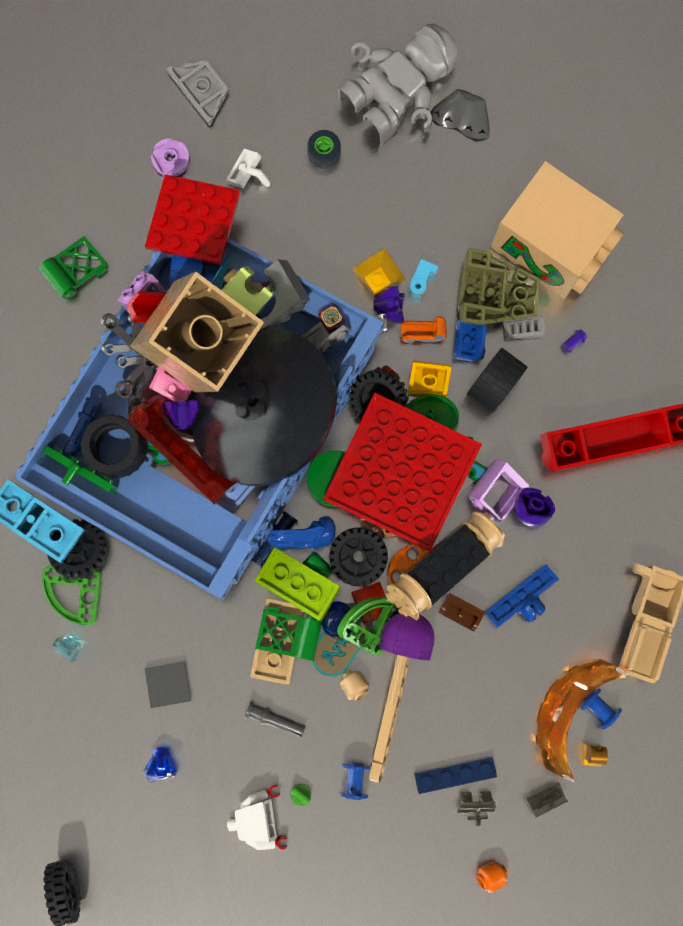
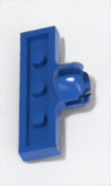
M545 564L485 611L486 616L497 629L518 613L522 614L528 622L534 621L537 615L541 616L545 611V605L539 596L559 581V578Z

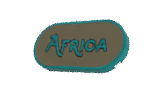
M348 603L340 607L327 628L337 633L338 626L344 616L358 603ZM370 611L362 615L355 623L371 632L373 627V618ZM324 630L318 640L315 659L312 661L313 665L323 675H340L349 667L360 647L345 639H334ZM364 633L359 636V643L363 642L365 638Z

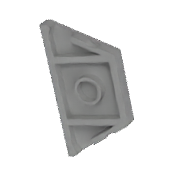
M206 60L198 61L194 64L186 63L182 67H167L168 74L207 124L211 125L229 92L225 83Z

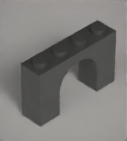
M278 259L264 270L275 291L276 302L268 316L262 318L258 314L255 315L264 322L259 331L277 329L276 326L287 322L294 312L304 309L305 304L310 301L288 260Z

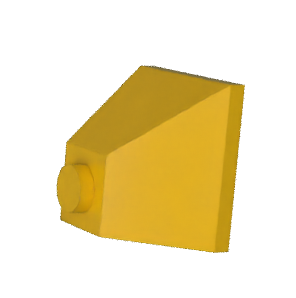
M385 248L353 268L373 299H376L379 294L390 286H396L405 280V277Z

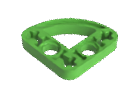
M52 565L45 567L42 572V586L46 599L55 612L64 619L76 624L87 626L94 624L98 615L101 585L100 572H93L96 575V579L92 580V585H96V589L90 587L85 588V585H90V579H87V576H85V579L77 578V580L69 581L62 575L63 581H60V576H53L51 580L47 573L51 572L54 568ZM52 583L81 585L78 615L68 611L59 602ZM88 591H92L95 594L92 602H87L84 599V595ZM83 604L88 606L94 605V609L89 608V614L93 617L88 622L83 618V614L87 613V608H83Z
M386 597L368 598L349 610L340 622L337 633L341 638L374 655H380L384 651L379 648L382 637H378V635L382 636L383 634L381 631L382 625L389 621L387 617L392 618L399 614V609ZM383 607L371 632L355 624L366 612ZM347 628L354 631L352 635L346 632ZM364 633L365 638L363 642L359 643V636Z

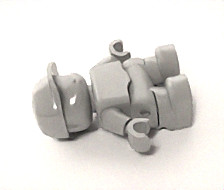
M426 24L416 30L414 37L405 46V55L400 50L394 52L389 48H378L370 51L368 45L361 42L354 44L351 48V54L355 56L358 54L365 55L364 58L360 59V68L368 66L370 61L378 66L366 70L360 77L347 80L338 88L339 100L341 101L348 96L355 107L356 113L367 105L370 110L363 115V121L366 122L369 119L374 124L380 134L381 145L395 134L408 109L413 104H415L416 111L412 114L411 123L415 124L417 119L422 118L426 120L423 126L424 132L427 133L431 129L432 116L429 108L432 96L426 86V81L434 82L440 77L447 76L455 67L459 56L458 46L452 36L437 24Z

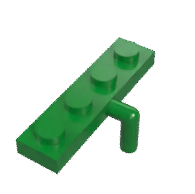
M46 446L43 453L69 468L61 481L68 486L77 473L112 495L116 492L117 488L113 485L114 481L106 476L100 478L96 475V470L89 466L86 469L80 466L81 461L73 456L68 459L63 456L65 452L56 446L53 449Z

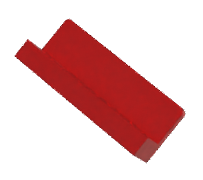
M138 291L127 304V309L133 322L146 323L166 293Z

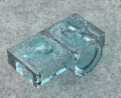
M72 634L57 638L53 644L56 647L54 652L70 662L76 659L84 646L80 643V639Z

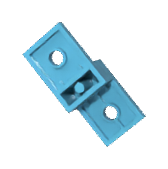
M8 479L0 489V522L62 564L85 530ZM16 501L18 504L17 510L10 512L8 505ZM55 530L61 532V538L58 541L51 539V534Z

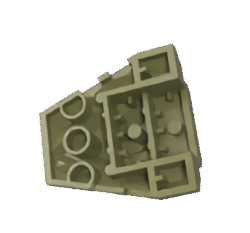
M468 248L460 277L457 310L460 312V321L484 325L536 317L538 314L540 278L521 268L516 269L508 265V261L504 259L501 261L493 257V253L489 251Z

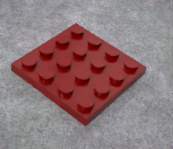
M165 174L145 248L221 265L241 194L240 190Z

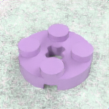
M167 138L159 141L154 146L151 160L158 173L163 176L165 174L178 176L189 167L188 149L181 141L178 142ZM168 154L176 156L173 161L166 160Z

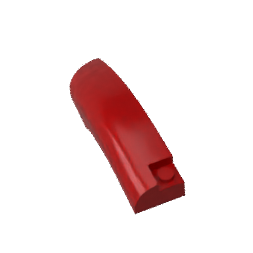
M683 404L540 434L544 454H541L542 460L548 470L558 471L683 444Z

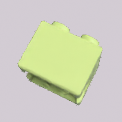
M246 266L237 272L222 291L248 311L257 315L275 295V291L269 285L260 292L253 291L249 281L255 272Z

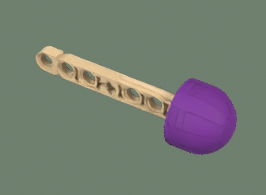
M400 613L396 614L387 622L383 630L379 648L397 654V659L369 775V780L380 783L384 774L410 659L427 661L431 659L435 641L434 630L430 622L420 614L418 620L410 616L406 617Z

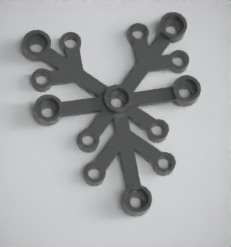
M107 313L101 318V325L109 331H114L126 344L113 345L110 342H105L101 348L102 352L106 355H112L114 353L135 351L139 355L133 357L118 355L115 358L116 365L121 368H125L127 365L138 364L124 381H119L115 385V392L122 398L129 397L128 402L135 407L139 406L144 398L141 416L149 421L158 416V410L153 406V396L154 400L158 402L159 393L149 388L153 380V368L157 365L150 360L146 362V357L130 347L140 332L141 322H133L131 316H128V321L131 323L130 336L119 326V319L115 315ZM110 318V323L106 324V320ZM111 346L110 351L106 352V348ZM124 358V362L120 364V360ZM144 372L143 387L136 394H132L133 389L131 385ZM137 397V401L133 403V399Z

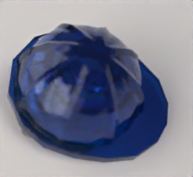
M340 601L332 602L322 620L324 632L337 640L343 639L338 635L337 629L344 616L350 610L346 603ZM348 628L346 629V632L349 634L353 632Z

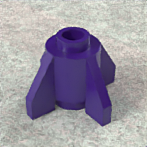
M390 286L374 300V310L377 311L378 315L387 317L395 322H404L402 309L405 293H399L398 286Z
M199 400L165 402V410L173 426H177L178 429H190L189 425H193L199 411Z

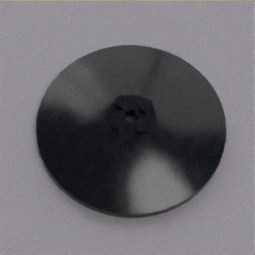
M281 329L258 331L218 392H195L193 401L199 400V411L191 427L198 452L215 473L234 483L246 486L271 485L299 472L319 452L330 433L335 418L337 406L336 382L331 366L323 353L309 340L291 331ZM258 398V403L252 407V400Z

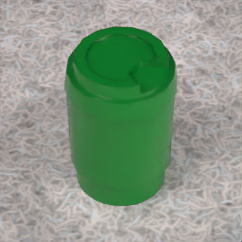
M312 552L303 562L304 565L326 578L333 572L330 565L316 552Z

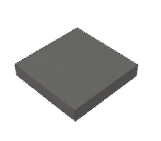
M185 661L145 668L150 708L191 701Z

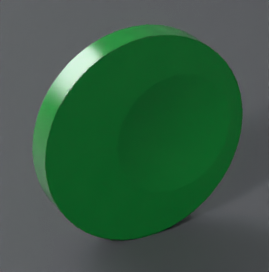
M425 394L414 398L408 403V409L454 431L457 430L459 412L456 405L450 399L437 394Z
M331 450L324 452L313 460L308 469L307 484L309 491L319 503L325 506L337 507L323 499L346 453L344 451Z

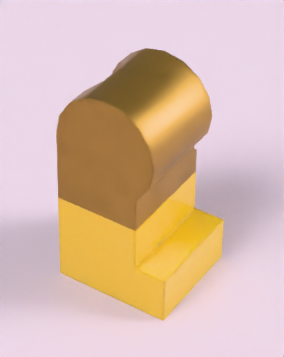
M583 743L582 764L594 766L607 764V747Z

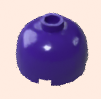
M525 488L518 495L514 504L515 515L523 524L529 527L543 526L552 518L555 512V505L548 495L545 497L541 494V490L535 488Z

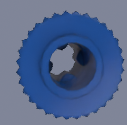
M596 689L583 701L581 710L588 707L604 722L601 726V729L604 730L618 719L622 709L618 708L614 711L598 696L601 689Z
M362 763L343 764V768H348L346 792H341L340 796L353 800L367 799L368 795L362 793L364 770H370V766Z

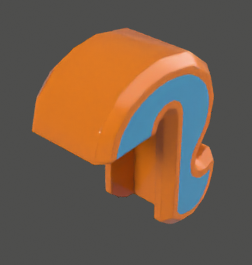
M436 316L433 321H404L401 323V340L407 343H413L414 341L438 342L447 336L446 319L441 316Z

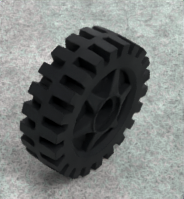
M374 369L361 375L354 382L349 393L351 398L349 404L352 405V412L356 413L355 417L362 420L374 393L407 408L409 396H407V389H404V382L399 381L400 377L398 375L395 377L393 372H387L385 369Z
M73 519V523L85 531L61 564L49 555L47 556L52 567L60 575L77 580V578L85 579V576H92L94 571L97 573L99 567L103 566L104 559L106 560L107 557L106 552H108L107 543L98 527L83 519L81 521ZM59 530L52 532L51 539L58 541L61 538V532ZM76 546L82 547L79 552H73Z
M362 527L347 529L339 534L332 543L329 553L330 566L334 574L346 584L352 586L371 584L383 574L388 561L386 545L382 538L370 529ZM356 551L362 552L364 560L361 562L355 561L353 554Z
M69 860L49 863L44 870L45 877H43V882L45 885H43L50 920L54 926L76 923L80 917L79 912L81 908L79 905H81L79 899L80 891H78L79 885L73 865Z

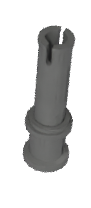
M253 701L250 702L244 717L257 720L261 725H272L300 738L306 727L271 712L268 707L262 708L257 706Z

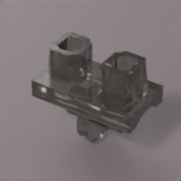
M559 782L526 798L535 817L568 802Z
M490 791L479 793L480 802H473L471 792H462L458 805V814L474 813L467 814V819L475 820L476 826H480L481 820L488 819V812H495L496 801H493Z

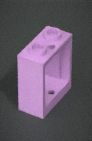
M141 271L129 287L122 292L117 301L130 315L127 304L138 291L145 292L149 286L155 292L167 293V291L153 275ZM141 322L140 327L143 328L145 323Z
M495 459L468 496L473 500L472 504L477 509L483 510L491 516L492 521L495 519L503 522L514 507L518 495L525 488H528L529 484L507 462ZM502 475L510 483V486L492 509L483 498L499 476Z

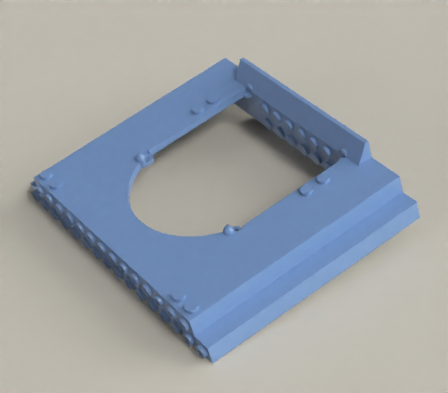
M228 238L222 264L227 257H231L225 276L234 268L239 271V269L248 266L255 272L250 279L252 282L262 283L269 281L264 270L274 262ZM154 251L150 264L145 266L142 271L153 275L162 287L168 291L173 255ZM191 259L203 263L206 274H214L215 276L221 267L218 264ZM296 275L310 301L305 304L304 309L294 312L287 322L276 326L277 329L291 331L300 336L319 322L324 324L330 334L343 325L351 329L345 339L331 344L332 348L323 353L331 366L337 388V406L332 424L333 427L350 399L349 393L351 392L352 385L360 376L375 350L374 344L384 329V322ZM223 280L221 289L227 284L225 280ZM149 286V287L146 289L145 292H155V291L153 290V288H152L151 286ZM276 295L258 313L260 317L264 318L272 312L276 302ZM121 306V310L115 316L119 319V326L131 336V323L128 321L129 314ZM330 307H336L342 316L341 321L331 327L326 326L321 318V313ZM105 331L101 336V342L98 347L92 350L88 363L84 364L80 369L78 379L70 385L68 395L60 401L58 411L50 417L48 427L38 436L36 446L28 452L26 462L18 468L15 479L210 594L224 600L233 583L236 585L255 552H259L265 543L267 535L270 534L273 525L278 521L314 458L296 474L269 485L267 489L264 488L258 497L260 501L248 521L243 520L151 467L153 458L148 453L145 456L144 463L129 476L112 478L97 471L96 475L100 478L106 476L114 481L113 485L117 488L114 495L77 473L68 486L61 481L69 468L48 457L43 451L46 446L52 449L56 446L63 451L79 420L78 413L82 411L86 403V397L102 404L94 419L114 414L130 421L129 397L122 398L117 395L115 385L119 381H124L138 364L127 365L125 368H121L116 365L115 358L118 355L126 357L139 355L135 351L114 353L112 355L103 353L101 348L105 342H110L113 345L126 344L114 331ZM111 346L106 348V352L110 351ZM124 358L120 360V364L124 362ZM115 429L108 432L102 438L99 444V456L104 463L116 464L127 456L131 446L129 434L122 429ZM80 442L73 457L81 461L80 466L86 469L90 465L84 460ZM65 452L63 456L69 459L72 455Z

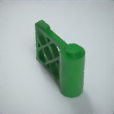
M83 236L55 257H50L43 261L38 269L63 299H70L76 295V290L79 286L95 275L99 277L105 273L108 263L87 238ZM84 243L88 247V254L77 253V248ZM65 256H73L72 265L64 264L61 259ZM76 257L87 258L86 267L75 265ZM98 259L101 265L96 268L89 267V260ZM74 269L85 270V276L77 280L74 276Z
M268 606V610L264 609L255 649L314 661L322 621H318L308 614L307 618L279 613V608ZM267 614L275 616L279 624L269 629L265 623ZM279 617L286 618V619L281 622V620L279 619ZM289 619L297 620L296 629L288 633L283 623ZM281 625L287 635L277 641L271 631ZM264 626H265L266 629L268 630V631L265 632V633H263ZM269 633L275 643L270 647L260 646L262 637ZM295 633V637L293 640L291 635ZM287 637L293 643L291 652L283 651L279 645ZM277 645L280 650L274 649L272 647Z

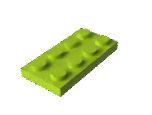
M273 548L255 579L256 583L319 621L323 620L341 589V586L277 548Z

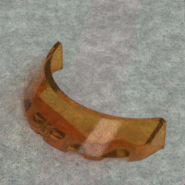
M602 659L593 660L594 662L581 666L576 665L569 669V673L561 680L557 679L547 692L537 716L538 735H536V744L539 746L545 768L574 783L575 778L568 764L566 743L569 726L576 710L583 700L596 688L609 681L625 678L628 675L619 667Z

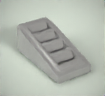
M543 316L503 321L505 340L543 338L545 335ZM526 324H529L530 332L528 333L526 331ZM534 324H537L538 331L534 330ZM510 325L514 326V334L512 335L510 331ZM518 325H521L522 333L520 334L518 331Z

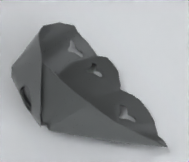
M457 89L430 111L432 119L444 127L458 128L464 135L475 139L489 138V117L486 101L482 97ZM439 111L440 116L438 117L434 112ZM450 117L452 122H450L449 120L445 121V119Z

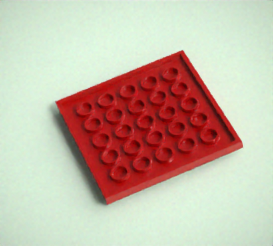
M374 393L323 500L430 551L482 444Z

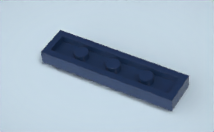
M491 756L414 773L418 794L496 778L497 773L493 757Z

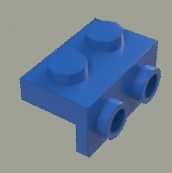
M460 320L456 322L455 359L470 362L484 359L486 351L485 337L487 334L486 324L475 325L463 323Z

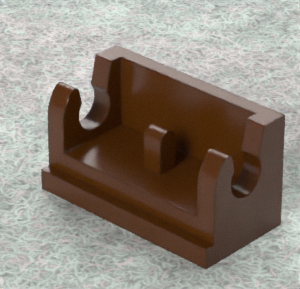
M449 593L439 614L474 632L479 626L485 611Z

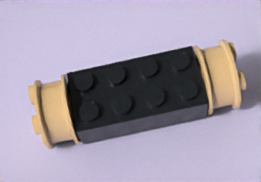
M473 512L469 521L460 523L459 527L454 529L408 570L399 576V581L394 585L389 584L386 597L398 607L401 615L410 616L418 620L419 614L424 609L429 610L432 605L487 557H490L495 547L503 545V538L505 537L503 531L493 523L488 513Z

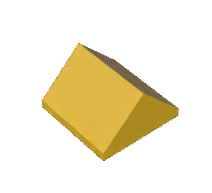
M413 360L408 395L437 394L446 397L452 365Z

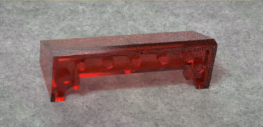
M160 394L138 405L126 420L214 505L219 504L237 483L215 473L163 421L168 413L163 411V403L166 399Z

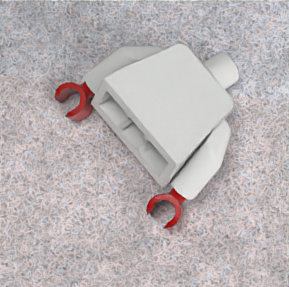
M277 785L270 786L268 791L261 790L250 794L241 803L240 809L235 811V818L228 819L227 821L229 831H237L239 840L246 841L248 845L257 850L274 849L275 846H278L281 850L287 848V845H279L280 840H286L287 838L284 835L277 837L272 800L268 799L269 796L275 798L280 795V793L277 795H272L271 789L278 787Z

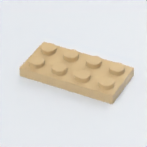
M266 598L265 610H268V606L279 608V613L303 617L304 611L291 603ZM267 614L265 623L271 629L279 624V621L275 616ZM279 617V619L281 620V622L286 619V618ZM289 619L283 623L288 633L296 629L298 621ZM281 625L271 631L277 641L287 635ZM264 626L263 633H265V632L268 631L265 626ZM268 633L262 637L260 646L270 647L275 641ZM295 633L291 635L293 640L295 637ZM289 637L279 643L283 651H292L293 643ZM277 645L272 647L274 649L280 650ZM256 649L250 677L290 685L295 657Z

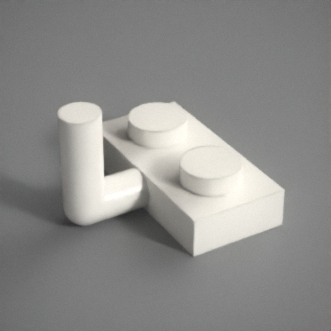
M247 149L242 151L226 179L229 184L244 188L251 175L258 177L265 187H269L271 184L266 175L261 170L256 169L262 157L259 153Z

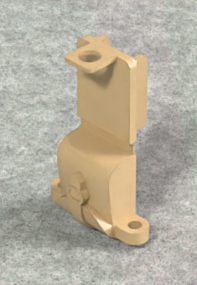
M635 564L633 572L642 576V581L632 606V613L637 616L633 622L619 670L620 673L635 679L655 683L659 680L672 640L671 633L682 605L683 577L671 570Z

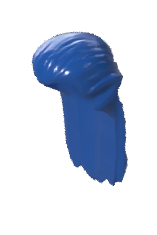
M323 516L319 518V521H313L306 529L271 530V534L267 535V541L271 546L278 549L299 547L317 549L328 546L333 542L336 526L331 517Z

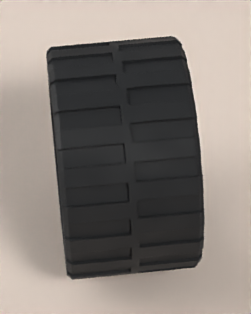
M500 348L469 389L467 395L489 412L494 413L528 367L504 348Z
M114 414L101 416L87 426L82 436L81 452L85 458L84 460L91 468L112 478L129 476L137 471L145 461L144 459L147 455L145 435L138 426L122 416ZM122 429L130 436L131 446L129 453L119 463L106 464L99 456V444L108 432Z

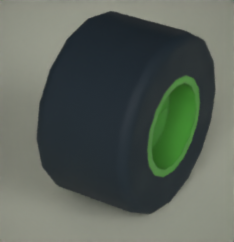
M319 130L313 133L307 143L310 161L315 166L321 168L334 165L341 155V142L338 136L329 130Z

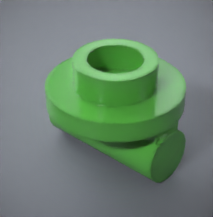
M297 785L290 792L291 800L296 805H307L311 800V792L305 785Z

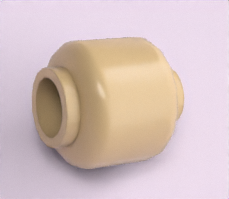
M349 670L342 675L343 679L340 682V687L348 699L358 701L369 693V683L362 672Z

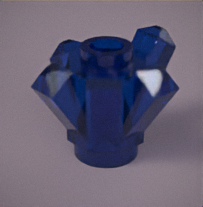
M160 747L153 749L152 757L143 770L149 782L176 775L177 770L171 759L169 748Z

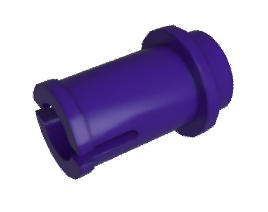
M576 330L575 334L563 342L562 345L570 353L579 344L585 343L588 337L583 330Z

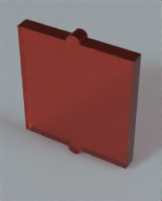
M380 582L369 586L364 585L363 588L351 592L356 605L368 598L386 597ZM383 607L372 609L362 615L363 625L375 620L377 621Z

